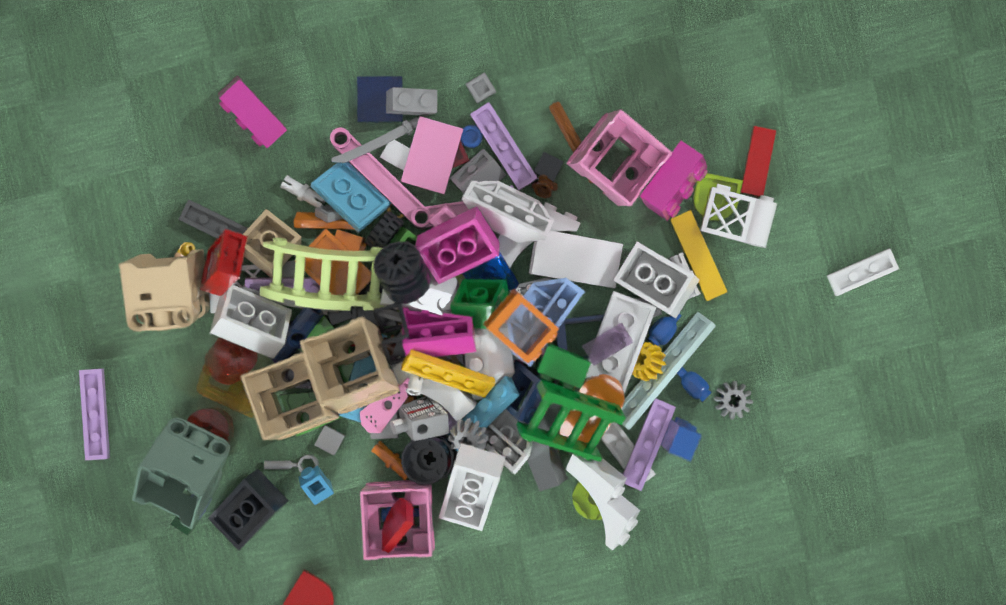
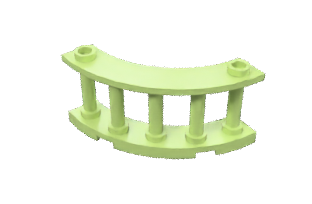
M273 238V241L263 242V247L274 250L272 282L269 286L260 287V296L282 303L284 299L294 300L296 306L328 310H350L351 306H363V310H374L383 307V305H380V281L373 267L375 257L382 248L372 247L371 250L367 251L329 250L289 243L285 238ZM284 253L296 255L294 288L285 287L282 283ZM305 257L322 259L320 291L317 293L306 292L303 289ZM332 260L349 261L347 290L344 295H331V292H329ZM358 261H372L370 292L364 295H357Z

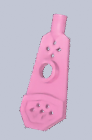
M407 378L401 385L398 384L400 391L397 394L371 403L360 411L361 425L369 433H382L389 421L408 398L406 388L410 378ZM387 400L392 402V407L390 409H387L385 407V402Z

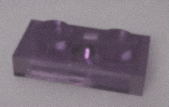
M621 322L582 345L593 366L632 344L633 340Z

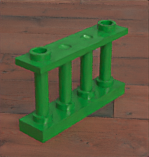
M540 379L537 389L542 399L529 424L519 421L516 423L521 438L528 442L535 441L580 455L586 460L593 459L601 462L602 456L597 445L608 425L613 422L622 425L626 419L620 405ZM550 404L562 405L549 431L538 428ZM577 410L582 412L568 437L558 434L570 411ZM590 417L602 418L588 443L577 440Z

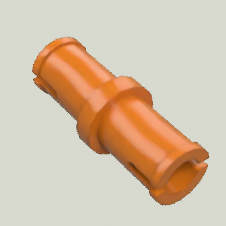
M380 440L371 452L386 463L385 467L391 468L405 481L408 476L404 473L401 459L399 458L400 455L392 452Z

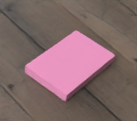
M420 116L401 182L445 195L463 129Z

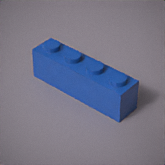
M676 417L675 420L671 419L661 445L668 452L691 461L702 435L696 432L697 427L684 419Z

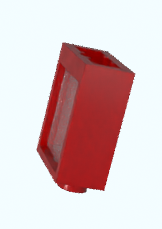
M225 229L208 248L199 290L222 296L239 279L247 242L246 235Z

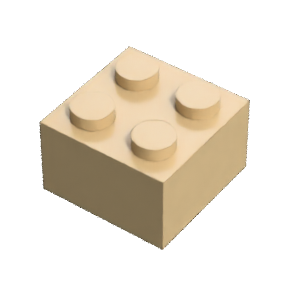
M266 209L243 233V235L247 236L244 257L273 278L274 250L263 247V242L273 241V238H285L289 243L301 245L302 236ZM284 253L283 266L293 256L292 254Z

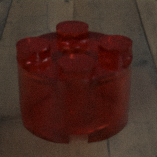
M219 337L206 353L205 366L207 369L209 368L212 373L211 376L216 381L231 385L241 381V376L249 373L257 363L258 354L253 350Z
M206 407L194 412L187 419L188 422L206 431V427L211 426V433L226 440L228 443L233 438L232 418L221 408Z

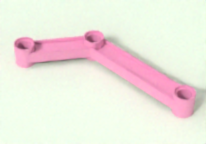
M336 128L330 135L332 145L341 154L361 146L345 128ZM338 135L347 136V141L344 144L339 145L335 143ZM371 153L349 161L416 228L422 230L435 227L429 221V216L444 204L425 207ZM463 201L447 203L457 215L469 210ZM417 214H427V222L424 224L417 223L415 220Z

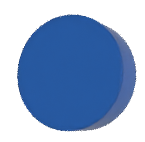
M474 125L464 127L461 136L462 144L467 148L479 146L483 138L480 129Z

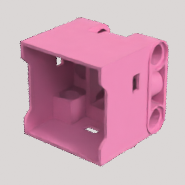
M622 110L605 113L566 164L582 177H586L593 182L617 206H631L638 198L642 189L660 166L666 162L672 152ZM619 139L634 152L624 160L610 181L596 170L595 167L616 140ZM599 141L600 148L596 152L592 148ZM629 167L634 171V177L631 180L625 175Z
M412 480L366 483L360 492L364 560L411 556L431 557L433 550H435L434 527L432 524V485L417 484ZM405 491V497L403 498L411 502L413 506L419 505L420 527L412 525L405 534L407 542H398L393 550L387 553L382 551L380 507H392L399 499L394 496L393 492Z

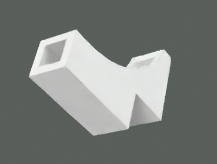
M545 202L544 208L554 220L550 231L576 232L578 230L580 222L576 221L577 216L568 212L562 215L556 212L557 207ZM500 234L498 238L500 242L499 255L488 260L485 269L506 278L517 256L534 241L518 243Z
M402 362L390 365L399 385L407 378H410L411 373L401 370ZM427 378L423 380L421 394L438 402L457 422L473 410L477 404L466 391Z
M572 454L566 470L586 488L594 499L604 522L606 533L605 545L611 550L615 549L618 545L623 546L630 538L629 531L637 525L638 520L636 518L640 512L637 507L622 496L625 490L623 486L627 478L603 458L599 462L593 459L586 460L580 455Z

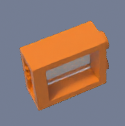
M515 289L511 291L483 323L490 332L528 364L531 360L535 361L541 355V349L546 343L549 344L556 338L557 331L559 330L551 320Z

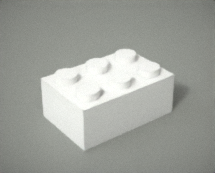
M636 242L613 281L674 318H677L700 279L646 246Z
M232 285L218 300L210 333L273 359L285 344L292 310Z

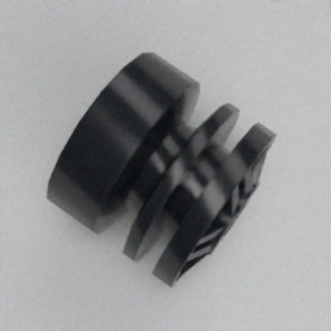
M398 241L385 246L376 255L373 263L374 272L390 300L396 303L408 304L417 301L429 290L431 284L430 273L421 257L420 251L415 245L409 242Z
M441 435L417 441L412 440L405 446L401 464L404 473L410 480L417 484L429 485L447 477L453 471L458 453L455 449H451L452 442L448 440L447 436Z

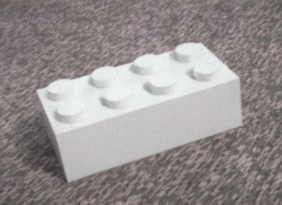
M461 443L439 518L482 531L501 476L505 456Z

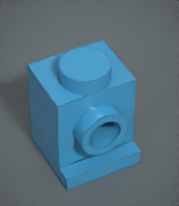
M318 465L314 468H305L301 472V476L298 477L301 488L314 505L334 494L331 481L327 479Z

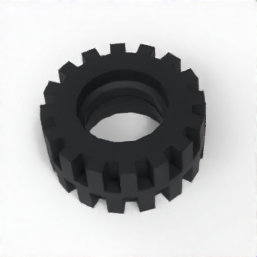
M388 211L371 231L365 243L371 248H384L403 226L404 222Z

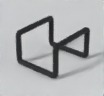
M394 303L374 309L373 314L381 333L385 334L402 329L403 326L404 335L381 342V347L389 365L403 362L406 357L391 360L386 344L409 337L402 304ZM398 307L402 324L384 329L378 313Z

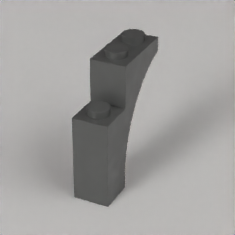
M550 404L538 428L549 431L562 405ZM533 441L527 462L539 490L543 491L558 486L567 480L568 477L561 461L559 449Z

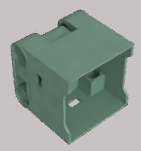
M182 418L171 419L161 434L155 439L151 449L139 465L132 500L141 505L151 503L179 517L182 525L193 529L219 486L222 477V467L226 463L230 450L229 443ZM185 489L189 490L194 494L193 498L184 494L183 491Z

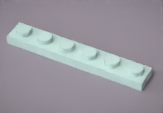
M699 312L695 314L665 350L664 354L666 357L662 361L667 365L662 366L661 370L663 373H657V379L640 380L625 398L622 411L626 419L622 424L628 430L631 429L715 328L716 325Z

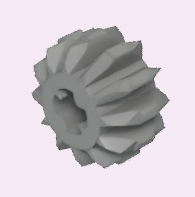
M732 381L731 388L727 382L723 383L725 391L720 388L716 390L721 394V397L715 396L714 400L721 403L717 404L715 408L717 410L723 408L721 411L723 417L729 413V418L733 420L736 412L737 416L742 418V409L746 412L750 411L745 406L746 403H753V400L746 399V397L751 395V391L743 392L746 387L745 384H741L737 388V381ZM731 395L738 396V399L735 400L736 405L728 403L731 400Z
M468 418L466 421L461 419L456 425L452 426L448 439L453 442L451 449L457 448L459 451L461 443L478 449H485L488 435L484 434L486 427H479V421L472 423L471 418Z

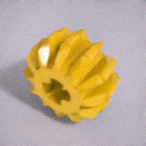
M645 342L640 350L632 375L643 381L657 379V373L662 374V366L667 365L662 361L666 357L661 352L662 349L650 342Z

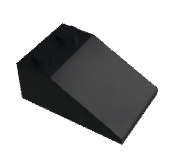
M256 469L243 479L208 519L239 551L289 500L259 469Z

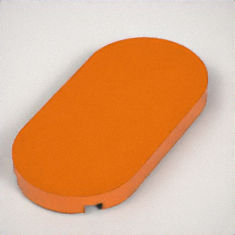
M599 374V376L588 377L581 389H578V392L620 405L621 409L623 407L625 399L623 387L617 379L610 375ZM577 410L570 411L559 430V434L568 437L582 412ZM590 417L577 440L588 443L602 418Z

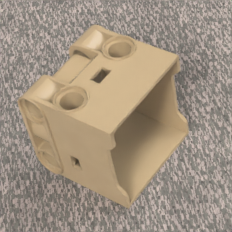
M203 249L191 250L187 256L158 259L151 254H139L119 264L127 324L133 331H161L185 328L194 323L197 318H201L209 312V293L199 290L205 265ZM137 314H138V319H139L141 322H144V324H141V323H139V322L137 321V318H136V315H137Z
M364 317L353 320L348 325L320 336L300 341L320 405L339 414L359 409L397 394L400 391L394 371L389 368L381 347L383 338L380 329ZM355 344V351L349 354L348 349L350 345ZM372 354L377 371L343 384L338 367L351 364Z
M304 353L241 376L263 440H282L339 418L336 411L329 410L320 405ZM291 369L294 372V379L288 382L285 375ZM310 380L317 400L283 413L275 392L285 391ZM306 412L310 419L308 422L302 423L300 417L302 413Z

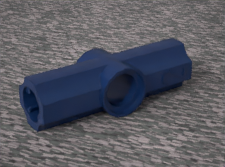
M303 307L296 318L289 322L284 346L273 359H270L276 364L291 358L297 349L302 348L300 341L307 339V336L324 316L323 311L317 308Z

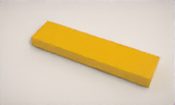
M687 211L670 219L694 275L700 279L698 284L705 300L709 301L727 293V289L692 211Z
M412 349L401 364V370L483 398L487 396L495 385V378Z

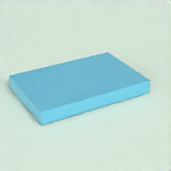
M349 162L336 163L311 183V188L358 233L391 205V202Z

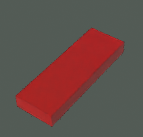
M753 126L741 193L759 197L764 195L776 130Z

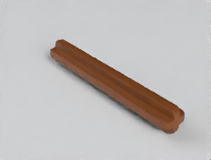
M559 101L549 106V109L574 153L582 142Z

